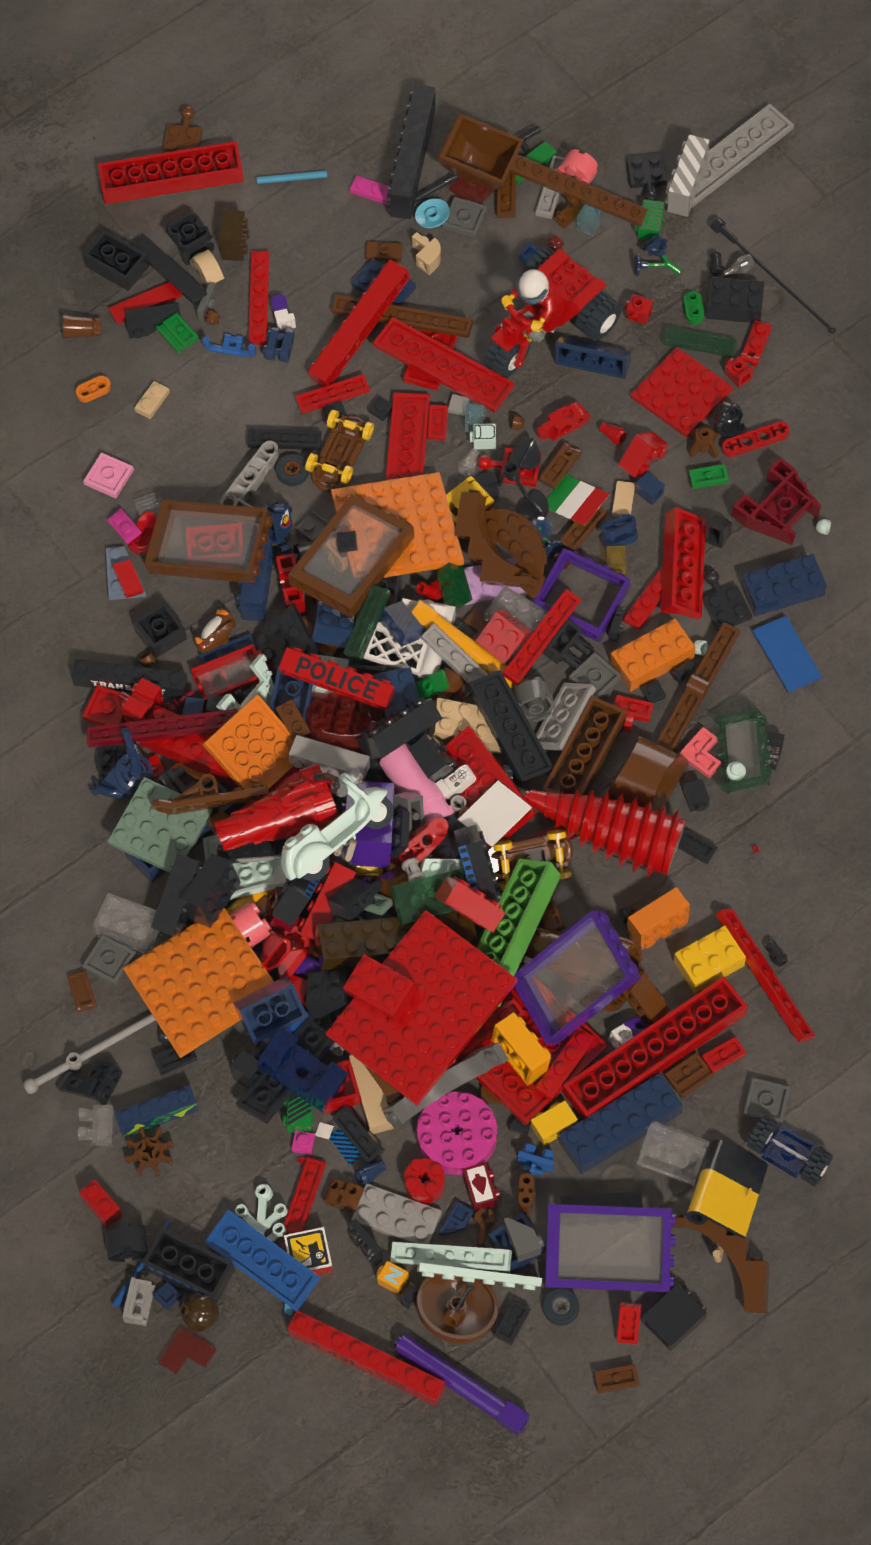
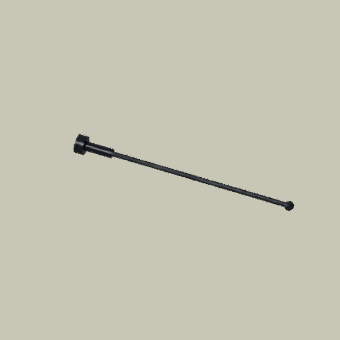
M717 218L712 223L711 229L715 233L721 232L746 254H750L761 268L825 325L831 334L836 332L835 327H831L737 241L738 238L725 227L726 222L722 218Z

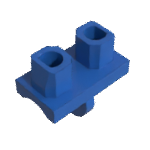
M526 1143L523 1150L519 1151L517 1156L518 1163L524 1165L523 1171L530 1172L529 1174L533 1177L535 1174L542 1176L543 1171L552 1173L554 1169V1151L544 1149L542 1156L539 1157L534 1155L536 1146Z

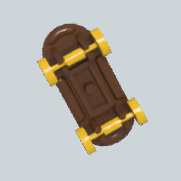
M332 410L330 412L327 427L332 429L319 456L311 453L305 467L306 471L312 473V481L318 489L324 492H331V489L341 488L344 484L349 483L353 474V466L366 440L369 441L372 436L374 423L366 422L356 416L342 415L338 419L339 411Z
M565 829L551 830L544 836L514 842L510 840L498 841L488 850L500 891L505 890L519 859L551 862L561 874L560 879L572 876L571 869H565L573 856V846L567 838Z

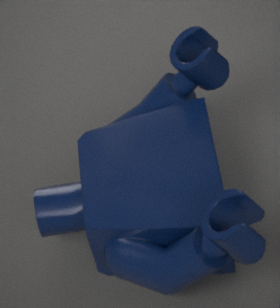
M118 752L120 758L127 755V753ZM125 760L122 765L127 766L131 763V760ZM115 766L103 779L101 786L97 781H93L92 783L96 788H89L93 795L100 794L117 799H128L133 792H136L126 790L119 785L115 777ZM120 772L122 779L128 784L129 781L125 779L123 772ZM144 777L135 781V786L140 785Z

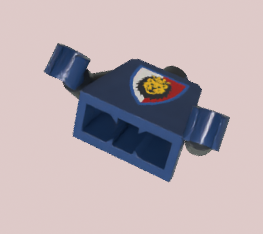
M269 499L267 506L264 507L268 509L273 518L272 527H269L268 531L269 538L272 539L273 544H277L279 549L282 550L283 555L293 554L291 543L287 544L285 541L286 535L292 528V507L278 499Z

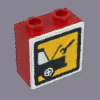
M324 1227L284 1235L285 1243H282L284 1251L317 1275L333 1272Z

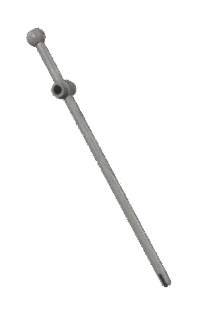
M152 1014L148 1015L81 1054L70 1053L65 1063L36 1079H26L23 1083L25 1091L28 1094H33L38 1090V1086L68 1069L73 1071L79 1070L84 1060L156 1021Z

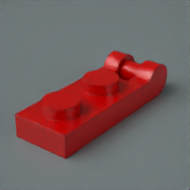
M755 320L740 357L744 362L750 363L753 367L758 366L770 336L772 325Z

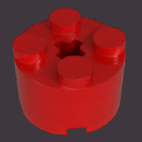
M427 1158L415 1159L411 1162L404 1174L405 1190L410 1199L428 1205L441 1198L445 1190V1175L440 1164Z

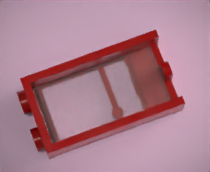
M254 644L191 669L192 678L202 699H205L206 707L209 693L222 697L226 694L235 696L234 692L238 689L244 691L253 683L256 686L260 682L259 678L249 667L257 656L262 654L260 649L256 650Z

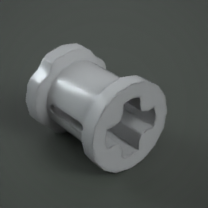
M417 858L408 859L401 866L406 871L410 884H417L425 878L424 872H421L418 866L419 861Z

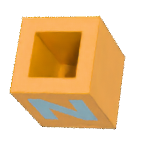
M389 1261L384 1266L381 1265L376 1273L378 1284L395 1294H400L409 1280V1272Z

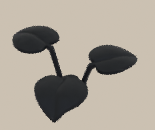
M534 438L521 443L513 450L510 455V461L504 465V472L501 473L502 476L499 482L497 477L490 472L481 473L474 478L493 499L498 497V487L502 485L505 477L510 481L516 480L525 499L519 502L518 510L519 513L526 516L529 520L539 516L546 518L549 512V504L545 495L534 491L528 496L519 478V470L521 468L532 470L541 461V454Z

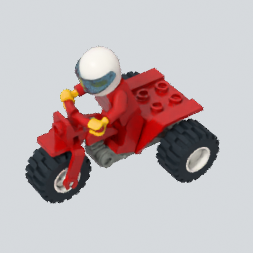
M544 248L533 255L527 262L516 281V287L510 291L511 295H506L502 298V304L510 313L511 318L508 320L505 317L502 323L496 326L492 341L484 356V365L505 378L509 377L520 366H523L529 353L530 342L524 337V334L534 342H541L546 333H554L555 328L563 326L577 314L576 328L593 341H598L605 337L616 325L622 311V306L602 291L607 286L606 283L598 277L595 278L585 267H581L570 259V256L563 250L559 249L553 253L548 248ZM520 296L527 303V306L516 311L512 300Z

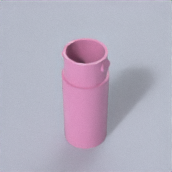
M403 744L380 760V766L391 783H394V787L399 794L409 791L423 796L424 825L433 817L446 819L455 813L452 806L447 804L446 798L436 783L427 778L408 750L411 747L410 744Z

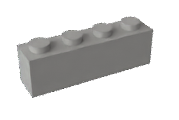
M296 735L289 752V764L296 768H306L318 764L323 773H330L332 775L337 774L340 776L345 772L350 776L349 773H351L357 780V782H354L356 784L364 782L370 767V756Z

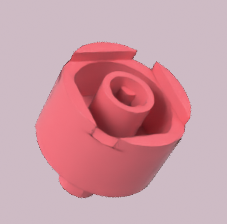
M577 149L570 150L558 167V172L590 185L598 172L597 162L587 153H578L580 150Z
M248 902L229 915L243 937L249 942L248 944L251 948L270 936L269 932L272 931L265 918L262 920L259 918L262 914L254 902L251 904Z

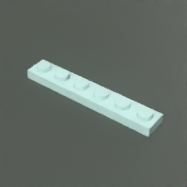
M392 1242L390 1262L410 1265L427 1263L468 1269L510 1271L512 1251L508 1249Z
M418 1263L417 1272H422L424 1277H434V1274L442 1275V1279L454 1280V1277H463L462 1281L472 1283L475 1282V1279L483 1280L482 1284L487 1285L503 1282L504 1287L515 1288V1284L523 1285V1289L535 1290V1287H540L542 1283V1278L427 1263Z

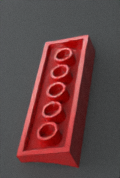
M677 507L665 514L660 612L683 615L698 620L702 617L706 519Z

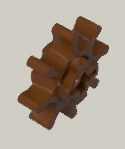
M141 1128L139 1130L142 1136L141 1141L138 1143L130 1140L126 1141L127 1147L135 1149V1153L132 1156H126L125 1161L127 1164L135 1161L140 1163L139 1168L136 1170L138 1176H142L143 1170L150 1167L154 1169L155 1176L158 1177L160 1173L157 1166L161 1162H166L169 1165L173 1164L172 1158L164 1155L167 1149L174 1148L173 1141L167 1143L159 1142L160 1137L163 1135L161 1129H157L154 1137L145 1136L144 1129ZM146 1147H149V1149L151 1150L153 1158H150V1156L148 1155Z

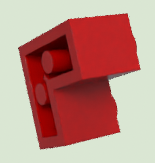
M654 432L637 434L618 465L634 478L641 475L644 476L650 469L651 461L662 459L665 456L666 448L669 444Z

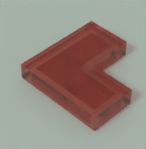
M461 177L450 186V192L461 199L482 204L496 190L477 184L474 185Z
M181 1328L159 1361V1365L175 1375L178 1374L188 1358L206 1368L216 1353V1349Z

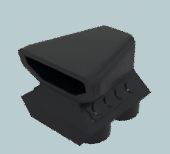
M188 212L169 223L164 230L178 247L185 265H190L189 260L195 254L206 250L212 252L215 248L210 240L213 238L212 234L209 232L208 227L199 220V216L196 213Z

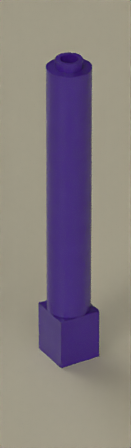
M400 1335L394 1343L396 1347L395 1352L426 1373L444 1381L445 1386L496 1419L499 1425L517 1437L529 1422L530 1415L512 1402L505 1401L409 1335Z

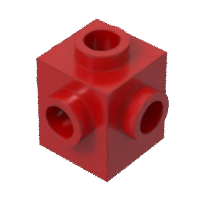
M632 295L631 300H627L624 311H627L626 319L647 325L653 311V301L643 296Z

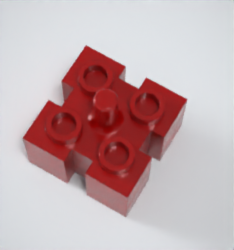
M143 678L140 679L139 683L134 684L131 691L133 693L132 696L125 692H121L119 698L124 700L122 710L125 723L146 720L155 705L162 708L165 705L164 698L161 697L163 695L161 687Z

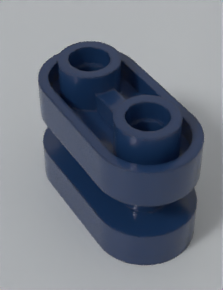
M272 327L271 330H268V344L264 345L263 356H266V360L274 361L276 356H280V362L288 363L294 343L295 331L286 329L285 334H281V330L278 327ZM279 341H283L281 349H278Z
M625 514L601 526L604 548L615 551L638 539L635 516Z

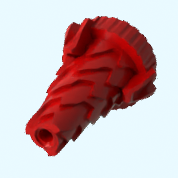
M314 764L298 770V772L289 776L277 789L265 795L263 799L258 800L247 808L231 813V816L214 822L215 830L223 849L232 850L253 842L257 845L265 841L295 837L308 824L316 825L321 831L338 817V813L327 782L315 781L313 779L314 774L323 773L319 765Z

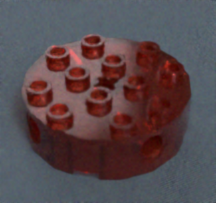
M334 692L328 693V697L316 698L307 708V726L311 732L307 734L308 739L361 753L362 750L356 739L361 736L360 733L367 728L372 729L376 726L375 723L383 719L382 710Z

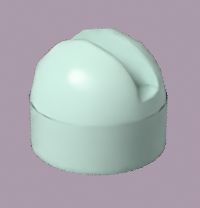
M821 519L816 525V530L821 534L828 535L831 521Z
M696 640L693 643L696 647L695 654L704 656L707 653L708 644L706 641Z

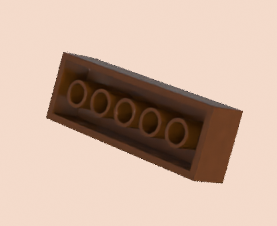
M591 696L542 791L561 793L563 791V794H574L578 789L579 795H587L625 723L626 710Z

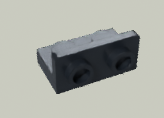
M95 1058L87 1073V1076L95 1077L98 1080L89 1099L96 1100L102 1106H106L123 1074L114 1063Z

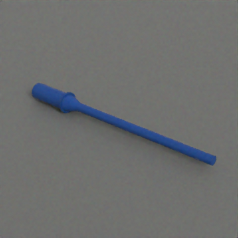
M167 1221L163 1228L167 1230L171 1222ZM143 1260L132 1275L133 1278H136L142 1269ZM131 1278L125 1285H122V1289L112 1302L115 1308H119L127 1296Z

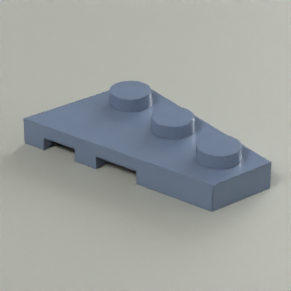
M124 546L106 548L109 600L129 599L125 598L112 566L113 564L129 560L130 557ZM144 590L143 594L136 595L130 598H140L147 596Z

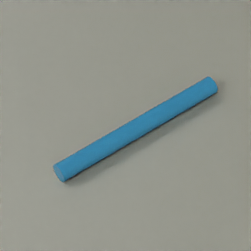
M327 170L257 177V184L327 178Z

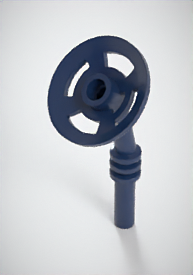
M129 728L122 729V734L126 743L125 750L127 755L121 757L117 762L115 777L119 785L124 789L137 791L139 785L135 786V781L140 780L142 777L152 780L153 769L148 759L139 754L136 744L133 743ZM125 760H131V763L127 766L122 765ZM140 760H142L146 764L148 771H146L144 764L141 763ZM120 772H123L125 779L129 781L128 784L122 779Z

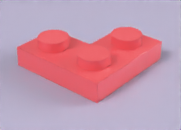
M704 727L679 753L688 759L692 767L707 778H710L721 766V762L708 753L718 742V737Z

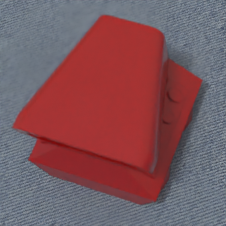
M271 931V935L263 941L262 969L265 968L267 971L276 968L279 979L285 976L290 979L306 958L307 949L304 947L305 941L299 938L298 933L285 937L277 931Z

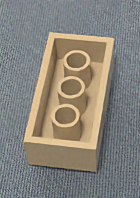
M442 698L435 700L434 704L443 719L429 727V736L431 738L435 737L439 742L442 741L447 745L464 729L471 726L492 754H503L477 705Z

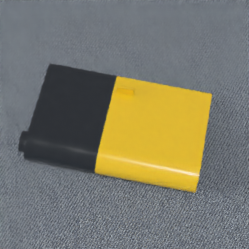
M716 1139L711 1141L686 1214L688 1221L696 1225H702L707 1220H710L744 1239L768 1165L724 1140Z

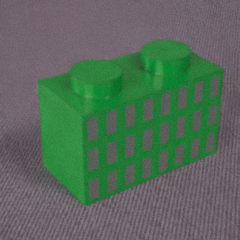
M643 200L642 207L647 208L648 211L641 227L635 226V231L638 232V239L650 240L652 237L660 235L665 202Z

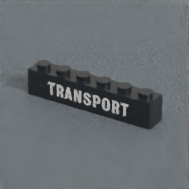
M81 659L74 660L71 674L74 686L96 688L97 685L115 691L132 693L134 684L139 683L140 679L143 678L161 687L163 693L161 697L179 699L185 695L188 687V679L185 672Z

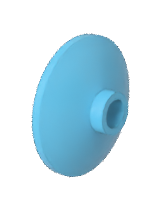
M430 199L423 202L417 208L415 219L421 227L435 228L442 225L448 219L450 209L444 200Z

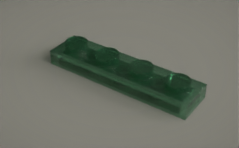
M667 326L663 345L734 358L738 339Z
M372 585L343 652L346 656L363 660L391 594L388 589Z

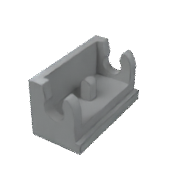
M131 1277L122 1316L125 1323L147 1326L155 1291V1285H151L152 1282Z

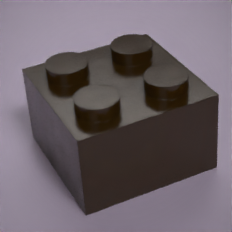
M223 210L220 232L222 260L244 261V254L248 253V243L246 241L250 237L248 218H245V211Z

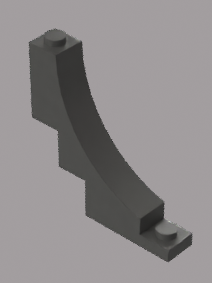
M498 1042L470 1051L446 1070L418 1106L402 1095L383 1109L385 1118L393 1127L401 1125L445 1094L486 1073L494 1066L505 1063L509 1058Z

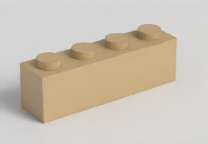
M349 1055L369 1131L372 1134L394 1129L392 1124L386 1120L385 1113L383 1112V1109L391 1102L364 1064L352 1055Z

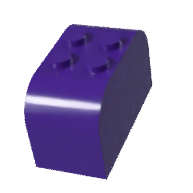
M367 781L356 783V786L362 791L372 787L387 790L386 797L393 805L394 783ZM348 794L346 803H342V813L351 807L354 802L353 798ZM393 817L389 824L381 829H372L364 826L355 834L357 844L352 859L349 862L357 866L390 868ZM344 845V855L346 853L348 845Z

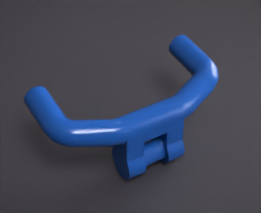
M225 334L223 346L210 344V339L207 336L202 339L204 348L208 351L240 357H255L257 353L254 344H249V350H242L244 336L235 337L231 334ZM230 343L236 344V346L232 347Z

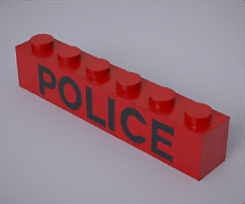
M296 647L292 649L286 648L278 668L282 674L384 711H388L395 693V688L390 681L384 679L378 681L371 674L364 673L362 675L356 673L357 670L348 666L342 668L337 662L328 660V662L323 661L320 656L312 653L310 656L303 653V650Z

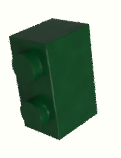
M448 563L436 571L445 604L461 608L473 600L463 567Z

